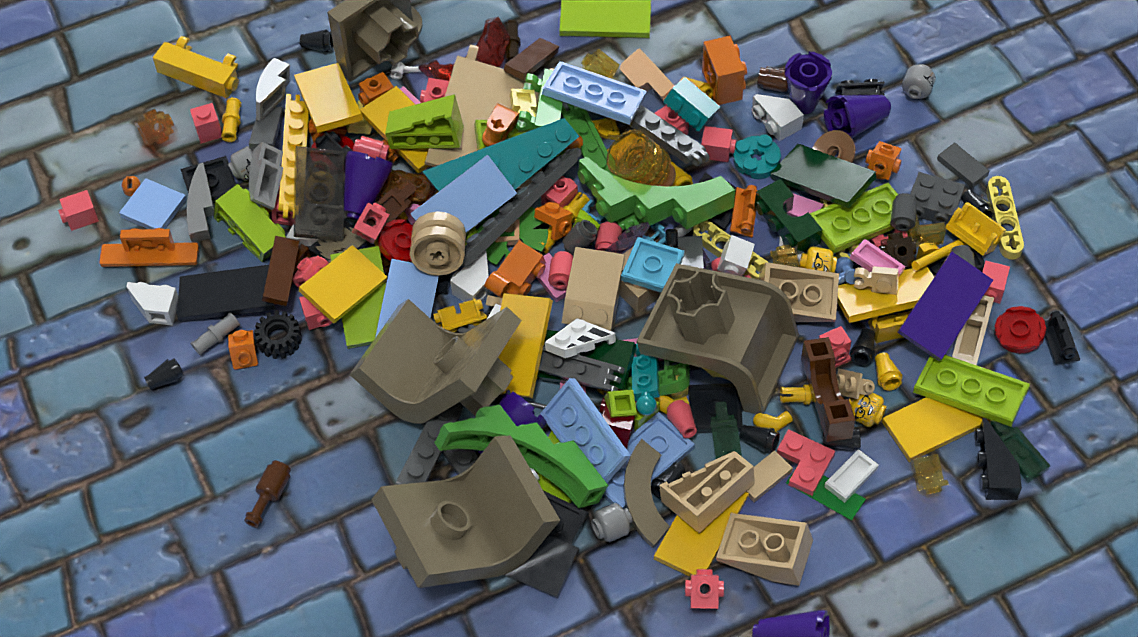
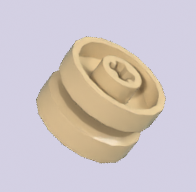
M431 212L419 217L412 228L410 246L412 263L419 270L431 275H446L456 271L463 264L465 256L466 231L464 224L457 217L445 212Z

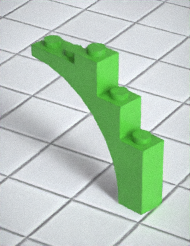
M587 156L579 160L578 178L582 184H586L594 197L597 198L596 209L598 213L604 216L610 223L635 213L637 218L642 219L649 227L673 216L674 220L687 230L734 207L735 189L722 176L686 186H653L631 182L615 176L596 165Z
M501 405L485 406L477 411L475 418L444 424L434 443L440 451L450 449L484 451L494 437L511 435L528 466L552 481L566 493L578 508L599 503L608 487L606 481L574 440L553 444L537 422L516 426Z

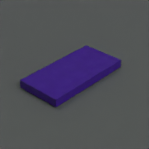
M951 252L897 333L936 360H942L988 290L993 279L954 252Z

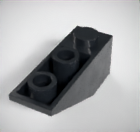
M982 418L980 427L975 429V442L980 444L977 463L978 467H982L983 474L980 475V489L985 490V500H1017L1022 489L1019 464L987 418Z

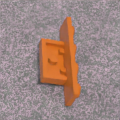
M133 228L121 230L120 239L122 244H103L99 263L101 267L196 265L199 245L197 242L174 243L170 229Z

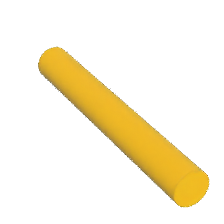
M958 239L913 261L912 268L918 271L948 256L953 247L966 245V243Z

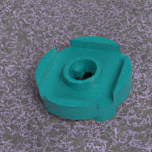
M762 134L760 136L747 137L736 143L733 156L734 166L739 173L751 175L752 179L768 178L771 176L770 173L781 162L780 148L772 141L769 135ZM760 155L761 160H757V158H752V156Z

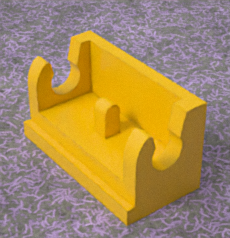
M969 202L965 203L962 208L958 207L945 226L948 231L983 256L995 250L1006 232L1005 228Z
M912 310L880 318H870L868 324L870 329L875 332L874 339L876 344L902 338L903 336L897 332Z

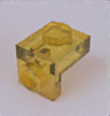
M599 48L593 54L588 53L581 61L583 65L581 69L610 79L613 78L620 66Z
M916 215L915 226L909 229L907 234L914 240L916 248L923 243L940 245L943 244L946 228L944 222L920 225Z
M790 245L778 246L775 251H770L774 264L799 267L798 252L795 248H791Z
M938 454L911 459L917 490H926V494L941 492V486L949 485L948 479L944 480Z

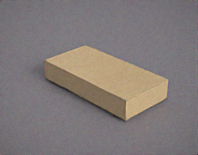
M775 450L754 466L755 484L746 491L749 493L748 497L753 502H756L792 472L793 467Z

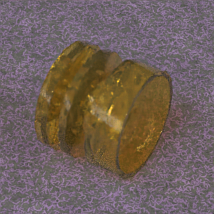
M629 130L618 136L610 146L607 154V166L612 173L620 178L645 185L660 186L669 174L671 158L666 150L640 130Z

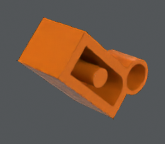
M519 240L497 271L489 275L484 287L500 298H503L504 293L526 296L532 287L531 283L533 280L543 274L546 268V261L542 254Z

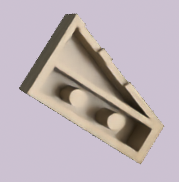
M735 451L704 464L705 467L696 472L690 473L689 471L682 474V478L669 484L664 482L659 485L661 502L698 533L755 484L754 466Z

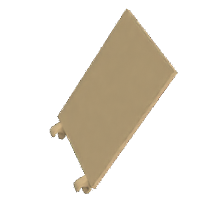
M470 44L466 58L457 55L445 97L454 94L456 96L464 125L460 148H429L425 165L435 167L478 151L474 129L475 120H488L497 103L512 109L510 100L511 89H523L524 83H527L525 82L526 78L521 80L504 72L502 68L475 61L479 49L478 46ZM535 92L536 104L539 92ZM534 175L515 190L518 191L523 187H527L532 182L531 178Z

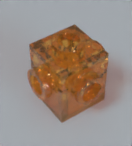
M150 110L143 114V119L135 122L144 143L147 145L154 142L157 145L170 139L168 135L174 133L171 128L174 126L170 115L168 113L165 114L164 111ZM156 123L158 124L157 130L154 129Z

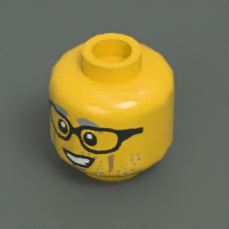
M811 246L806 254H801L799 267L835 273L837 257L833 256V252L830 249Z
M872 393L870 395L859 394V399L849 398L856 422L866 427H871L874 423L877 425L880 423L887 408L884 405L883 397Z

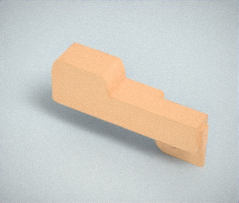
M637 49L620 66L624 77L634 87L646 92L652 89L662 101H664L674 87V84L641 49Z

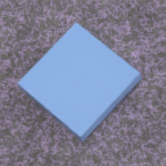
M145 178L119 214L121 218L146 229H166L186 202V195Z

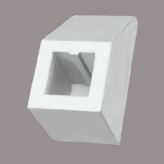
M759 94L753 96L751 110L754 117L760 119L768 133L774 135L778 141L802 129L804 114L790 99Z
M486 250L469 266H464L460 271H456L450 280L452 294L463 302L474 298L483 301L490 294V291L484 287L489 277Z
M144 282L127 283L126 287L131 300L149 323L173 326L178 310V293L175 287L169 285H148Z

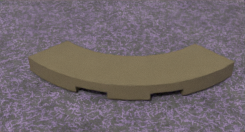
M641 439L627 463L623 493L625 506H627L632 516V524L641 537L653 548L668 531L670 525L665 522L657 511L651 494L652 472L662 455Z

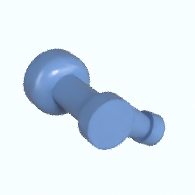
M848 257L837 259L835 272L839 273L838 285L844 282L855 284V280L860 279V277H854V264Z

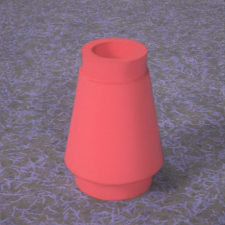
M683 400L672 402L667 408V418L684 438L693 437L697 433L690 405Z

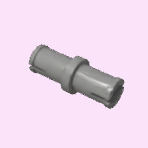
M229 313L216 325H210L207 328L208 331L190 344L201 356L202 353L218 342L220 344L223 341V337L236 327H239L240 323L233 314Z

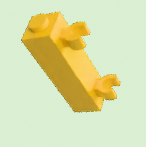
M180 36L176 46L164 42L153 56L158 73L221 97L228 98L232 91H235L238 87L239 79L236 73L238 64L234 63L236 56L228 53L223 63L191 52L192 47L187 45L190 40L186 37Z

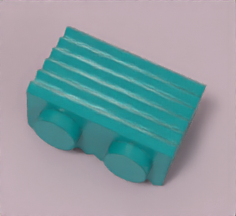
M686 77L671 89L663 101L664 104H667V107H670L671 110L678 113V116L685 119L689 125L696 128V131H700L721 108Z

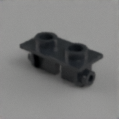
M867 79L864 83L845 80L837 85L835 92H840L837 95H884V91L880 90L885 82H878L877 79Z
M333 130L330 133L324 131L325 134L315 140L316 148L327 158L334 152L329 160L339 171L345 172L347 152L353 150L347 145L343 147L340 144L342 139Z
M1059 311L1052 312L1050 319L1045 320V336L1055 365L1080 361L1066 318Z

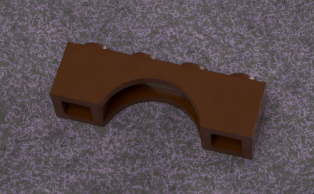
M829 337L805 340L803 342L801 361L826 442L850 439L853 435L855 417L849 399L844 400L839 390L835 355Z

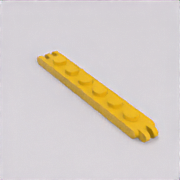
M286 94L281 164L283 172L280 181L278 211H283V218H288V211L293 212V219H298V212H303L309 112L304 101H300V94H296L295 100H292L291 94Z

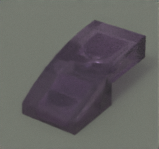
M645 222L629 227L617 237L619 241H615L605 251L622 254L635 244L637 237L642 238L650 227L649 223Z

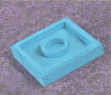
M637 237L621 274V281L661 293L675 264H681L685 251Z

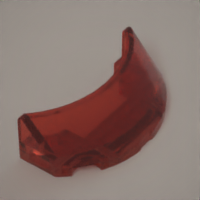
M499 17L485 20L482 35L476 44L479 49L475 61L495 67H500L503 63L506 46L510 42V35ZM433 60L428 64L419 66L418 69L428 78L450 81L454 64L441 65L437 60Z

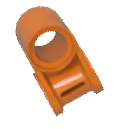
M497 103L487 120V128L482 136L483 143L486 146H491L504 141L509 132L513 130L519 113Z

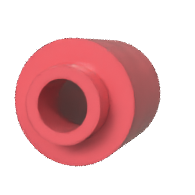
M362 136L360 140L356 139L353 151L368 154L369 157L375 159L379 157L386 160L389 145H385L383 141Z
M607 221L600 224L595 249L618 253L622 228L615 222L610 223Z
M560 251L555 253L551 259L548 281L557 289H565L568 286L573 256L570 253Z

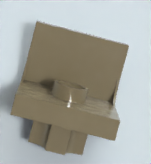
M345 0L327 12L336 61L339 63L345 79L349 83L377 64L388 61L395 66L408 57V49L419 38L423 26L421 15L411 6L410 0Z
M676 263L636 343L640 353L643 355L702 367L723 375L736 387L745 412L764 414L797 342L799 333L788 297L773 284L758 279Z
M407 299L398 305L349 375L393 414L411 423H424L459 402L476 416L477 411L482 407H489L493 400L506 390L513 379V376L510 374L512 370L498 356L522 320L506 307L470 331L454 333L437 325L412 301Z
M511 435L494 437L475 463L457 476L440 481L381 486L371 499L397 547L394 552L402 568L409 570L418 588L492 578L509 573L531 557L560 521Z

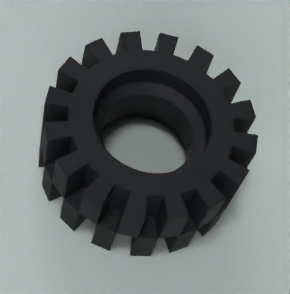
M274 311L275 315L273 316L269 312L266 313V319L262 316L259 319L260 323L257 322L255 325L254 334L261 353L264 352L267 357H270L272 354L273 359H277L278 355H281L282 359L286 358L285 353L291 356L294 354L293 349L298 350L299 344L302 341L298 321L292 314L288 316L285 311L282 312V315H280L279 311ZM275 330L287 331V335L280 340L269 339L270 333Z

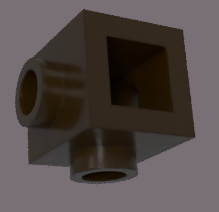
M903 232L888 234V239L881 240L882 246H879V249L904 266L912 267L917 249L914 240L910 236H903Z

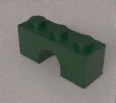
M779 179L756 191L754 206L757 213L763 215L768 221L771 230L779 234L785 247L791 249L797 256L807 251L811 246L820 244L823 229L809 212L799 217H792L786 214L793 208L794 195L783 181Z

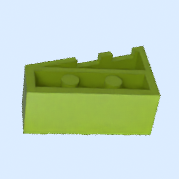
M455 94L389 111L385 134L390 149L460 148L464 125Z
M239 184L215 201L214 219L218 223L223 220L230 227L227 229L232 236L237 233L243 240L242 244L261 262L271 256L275 235L286 238L284 229L279 224H274L270 220L267 210L251 201L249 191L246 188L242 189Z

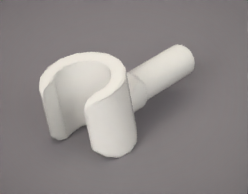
M399 62L395 66L392 65L391 78L401 79L403 73L423 72V67H408Z

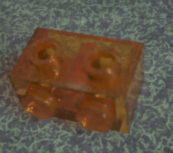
M392 170L380 191V199L391 189L398 187L401 191L411 182L417 190L408 199L412 202L411 204L421 206L434 196L435 188L424 174Z

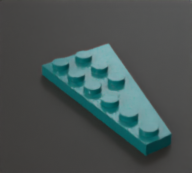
M563 118L424 170L422 173L439 192L488 155L515 190L580 136Z

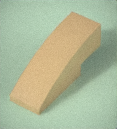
M984 295L957 336L952 355L953 358L977 365L994 301L993 297Z

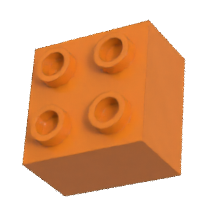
M731 36L704 41L702 73L706 83H709L710 87L713 88V100L718 105L742 100L743 90L746 89L744 75H747V67L745 62L740 60L738 45L733 43Z

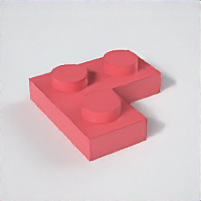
M789 429L777 449V453L781 457L798 464L789 480V486L813 496L835 456V450Z

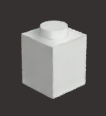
M731 235L724 245L717 270L723 273L742 276L748 268L755 244Z

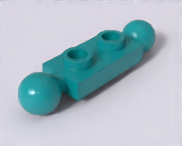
M637 345L635 350L637 357L633 358L631 365L632 390L634 391L635 401H637L636 408L638 412L647 416L653 414L657 408L654 398L660 397L659 365L657 357L641 354Z

